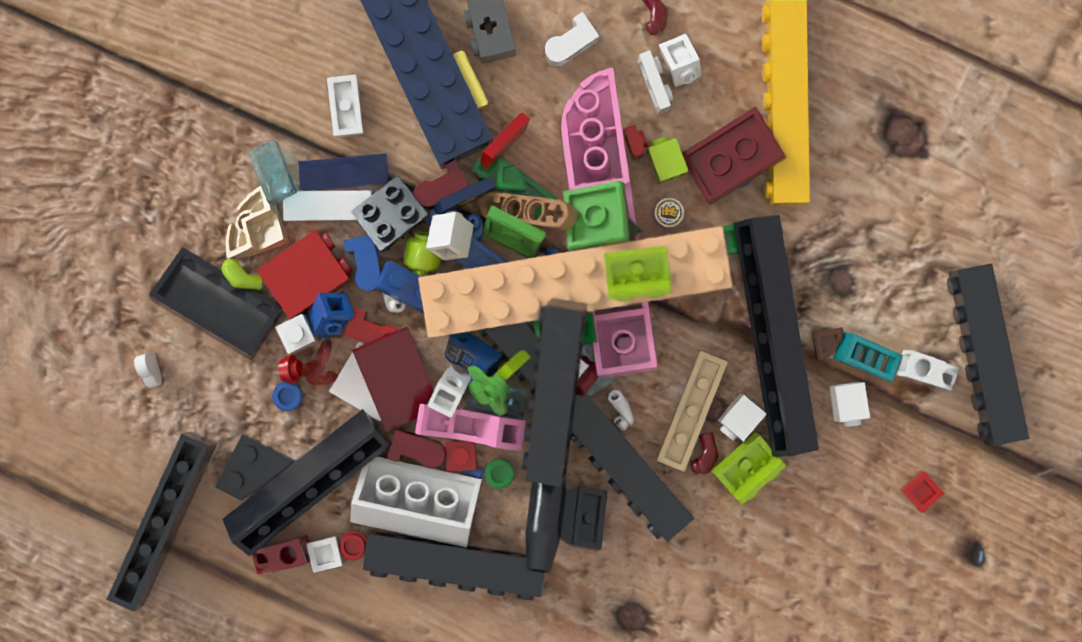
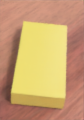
M461 50L453 54L480 113L488 110V100L465 52Z

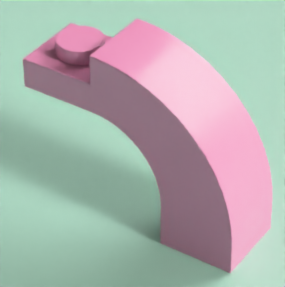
M420 404L415 433L470 441L495 448L522 451L526 421L456 408L452 418L428 407L427 404Z

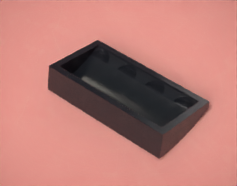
M183 247L149 293L152 302L251 361L262 347L283 310L279 304L254 289L233 287L223 275L222 270Z

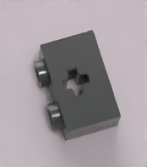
M467 0L469 10L463 12L467 29L473 27L476 37L470 39L474 57L480 56L482 64L516 56L504 1ZM486 24L491 25L493 34L487 35L485 30Z

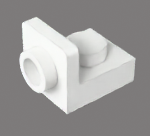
M686 34L659 45L660 53L671 72L672 82L675 87L692 83L702 76L700 59Z

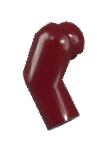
M642 0L651 11L650 21L645 24V28L650 35L655 36L666 28L668 10L661 0Z
M587 356L581 357V360L588 367L578 379L577 394L579 396H584L599 378L597 376L596 364L590 361Z
M713 432L699 435L703 452L699 459L691 462V470L696 475L710 473L718 459L719 454Z

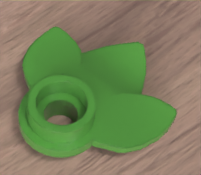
M469 366L467 368L468 372L474 380L468 386L472 397L482 405L488 404L496 415L503 416L506 414L507 406L505 401L510 394L507 383L498 375L488 377L480 368Z

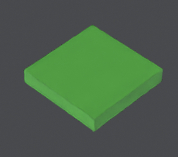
M622 180L563 191L564 202L572 204L577 211L575 224L566 230L569 251L630 242L625 184Z
M491 206L487 214L483 229V236L529 259L537 257L546 232L494 206Z

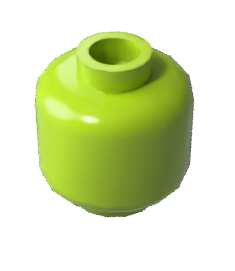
M416 231L414 236L407 238L403 259L405 266L412 269V272L419 276H429L430 272L439 270L442 263L440 257L426 249L429 232Z

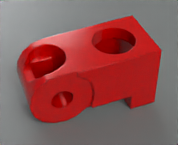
M354 308L353 313L355 316L353 320L349 321L344 336L367 344L399 330V328L392 325L381 326L367 321L368 312Z

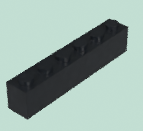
M991 263L948 272L947 288L950 295H953L956 306L953 308V316L956 324L960 325L962 335L959 337V345L961 351L966 353L968 363L965 366V373L968 381L972 382L974 394L971 395V401L974 410L978 411L980 423L977 424L979 437L982 441L984 440L986 445L991 446L1029 439L993 265Z
M551 298L545 307L542 306L540 309L538 323L543 325L542 337L538 336L535 346V354L540 356L539 365L534 366L532 373V384H536L535 395H531L528 412L533 413L532 424L528 423L525 434V441L530 442L529 452L525 451L522 460V470H526L525 481L561 487L566 478L587 303Z
M362 409L224 517L222 520L231 542L248 556H251L391 446L376 421Z
M191 431L181 433L106 600L133 612L145 605L217 443Z
M374 530L368 534L363 570L370 571L371 576L386 578L388 574L399 575V580L406 582H417V578L429 580V585L445 587L446 583L457 584L458 589L464 591H475L477 587L487 589L488 594L504 596L505 592L517 594L516 597L519 599L530 601L534 600V596L541 597L544 573L527 570L526 554L470 545L461 547L425 538Z

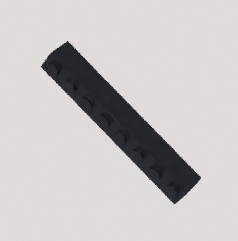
M780 215L756 217L735 222L733 225L772 457L795 456L819 450Z

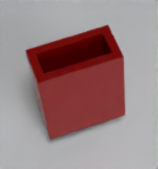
M317 230L312 231L256 270L289 319L308 312L318 293H335L353 281L349 275L353 270L343 257L337 258L332 250L336 246L326 232L322 235Z

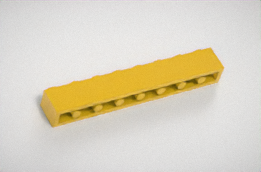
M766 0V5L762 6L761 12L762 23H766L767 34L762 36V51L767 52V63L763 64L762 69L763 81H767V93L763 94V110L768 111V122L766 123L787 158L769 169V181L764 183L765 199H769V206H804L810 203L807 0Z

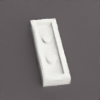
M371 190L283 191V221H358L351 211L372 196L373 192Z

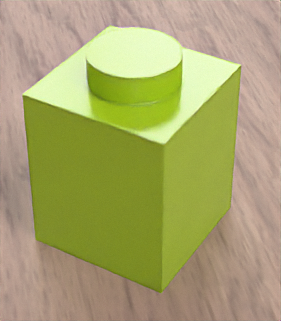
M665 136L651 142L652 147L647 149L646 154L658 185L687 174L688 169L677 138L668 140V137Z

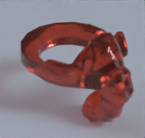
M324 339L318 351L313 353L312 362L301 366V373L306 377V381L313 386L331 384L338 377L333 371H327L326 375L322 376L332 350V342L329 339Z

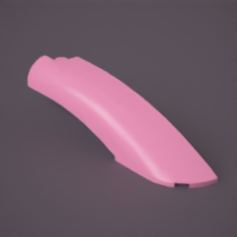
M609 68L585 79L579 84V88L572 97L568 99L561 123L569 190L619 180L624 182L629 240L631 242L640 239L614 69ZM649 302L592 311L594 313L598 342L593 343L597 376L620 377L628 376L632 373L658 370Z

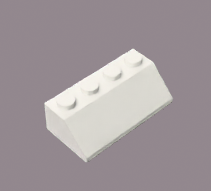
M375 457L361 470L351 502L350 522L467 547L482 479Z

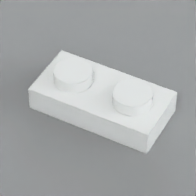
M650 50L639 54L637 62L658 115L670 109V102L673 101V96L669 85H663L659 74H662L663 70L658 57L653 58Z
M354 74L327 78L333 136L339 138L364 135L358 76Z

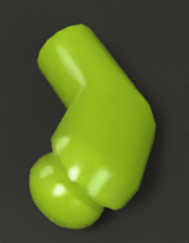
M231 258L223 262L221 267L222 273L233 287L261 290L262 278L260 275L247 274L235 259Z

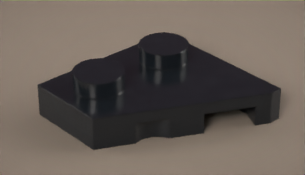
M242 434L215 488L242 501L293 464L294 459L246 434Z

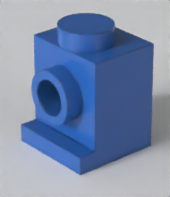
M318 293L307 318L313 334L321 338H329L330 335H340L347 321L353 320L355 315L346 293Z

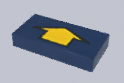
M488 177L439 199L435 204L434 210L437 215L453 211L482 198L488 192H492L496 186L492 178Z

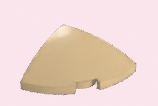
M263 184L245 197L237 207L241 213L237 216L235 225L229 224L226 235L227 259L232 258L236 260L250 257L289 243L287 232L268 187Z

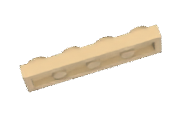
M703 351L698 352L656 461L683 472L685 471L728 361Z

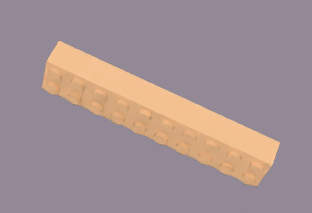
M722 226L418 278L428 338L539 320L541 307H545L551 298L587 303V312L732 288ZM667 246L671 293L659 298L647 296L634 297L632 300L620 302L616 299L609 300L604 253Z

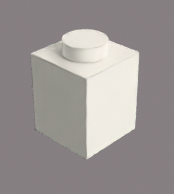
M448 211L445 214L432 216L426 249L444 261L467 258L474 225L459 212Z
M301 314L275 327L288 354L298 353L321 341L319 336L313 334L306 314Z
M865 382L829 386L834 421L843 422L844 427L861 425V419L870 418Z
M739 394L717 421L723 425L720 431L732 441L736 437L744 441L765 417L766 413L745 395Z

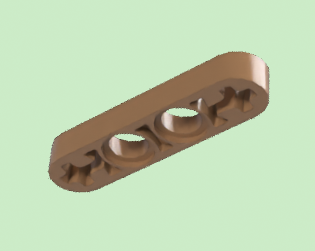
M488 192L480 202V212L484 217H487L491 206L494 204H501V210L513 216L512 209L519 202L520 210L514 217L536 227L568 230L575 224L577 219V211L572 204L556 199ZM539 205H542V215L536 220L534 216L535 210ZM554 212L564 213L563 217H553Z

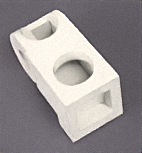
M583 12L573 18L572 25L574 28L562 36H555L547 41L545 45V58L550 65L555 67L563 66L598 42L599 35Z
M902 351L901 355L903 356L895 375L952 391L959 371L958 367L916 351Z
M451 365L439 380L427 406L452 418L471 380V375L463 374Z

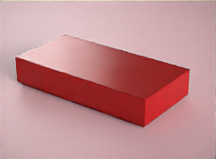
M523 112L520 113L483 151L480 164L488 170L526 131L530 118Z

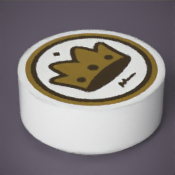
M674 198L661 200L654 209L656 222L664 228L677 226L684 216L682 204Z

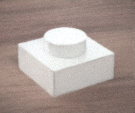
M337 535L306 544L313 573L343 566L344 562L340 553Z

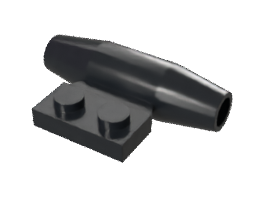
M566 478L561 487L532 482L525 530L527 570L537 573H551L560 539L570 547L593 551L601 550L608 491L582 486L567 490Z

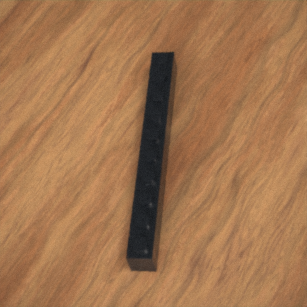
M523 322L477 330L483 338L488 334L494 340L495 344L491 347L503 355L502 360L506 357L509 359L513 358L520 350H525L531 358L514 374L521 382L527 379L534 387L530 392L532 395H535L536 384H532V373L534 366L539 365L540 355L535 354L536 338L535 333ZM587 393L584 396L576 394L571 440L579 449H582L584 446L592 454L588 458L589 461L599 472L605 469L611 476L608 483L618 494L624 491L630 498L627 505L638 517L643 514L650 523L646 527L658 540L660 537H663L667 542L670 541L694 520L693 516Z

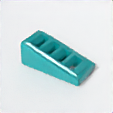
M843 333L842 340L836 349L833 359L885 381L893 382L903 355L854 333ZM863 347H865L866 350L864 352L861 362H859L858 360L861 355ZM874 352H877L874 363L871 367L869 365L873 358ZM885 356H887L889 358L887 360L884 371L882 372L880 371V368Z

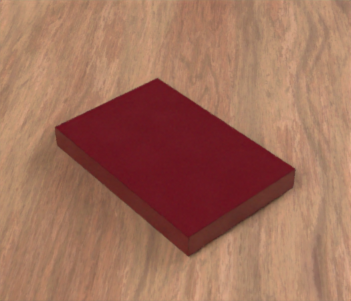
M756 106L682 152L688 170L709 205H712L787 158Z
M402 328L352 349L385 431L387 432L417 419L420 404L428 405L434 390L409 328Z

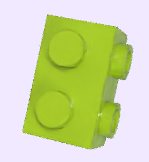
M667 246L604 253L609 300L616 299L617 301L625 302L632 300L634 297L641 296L659 298L672 292Z
M754 432L711 471L741 504H744L746 501L753 499L769 481L776 479L786 467V464L779 457H772L771 448L757 432Z

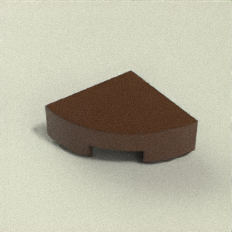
M843 327L812 332L816 361L826 359L834 353L842 340Z

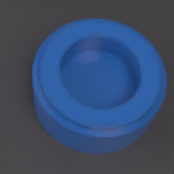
M282 382L275 387L272 399L278 409L292 411L301 405L304 395L298 384Z

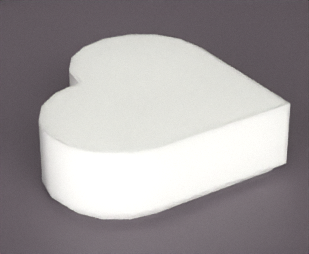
M155 352L136 356L134 360L137 374L142 377L145 385L148 388L160 386L162 377Z

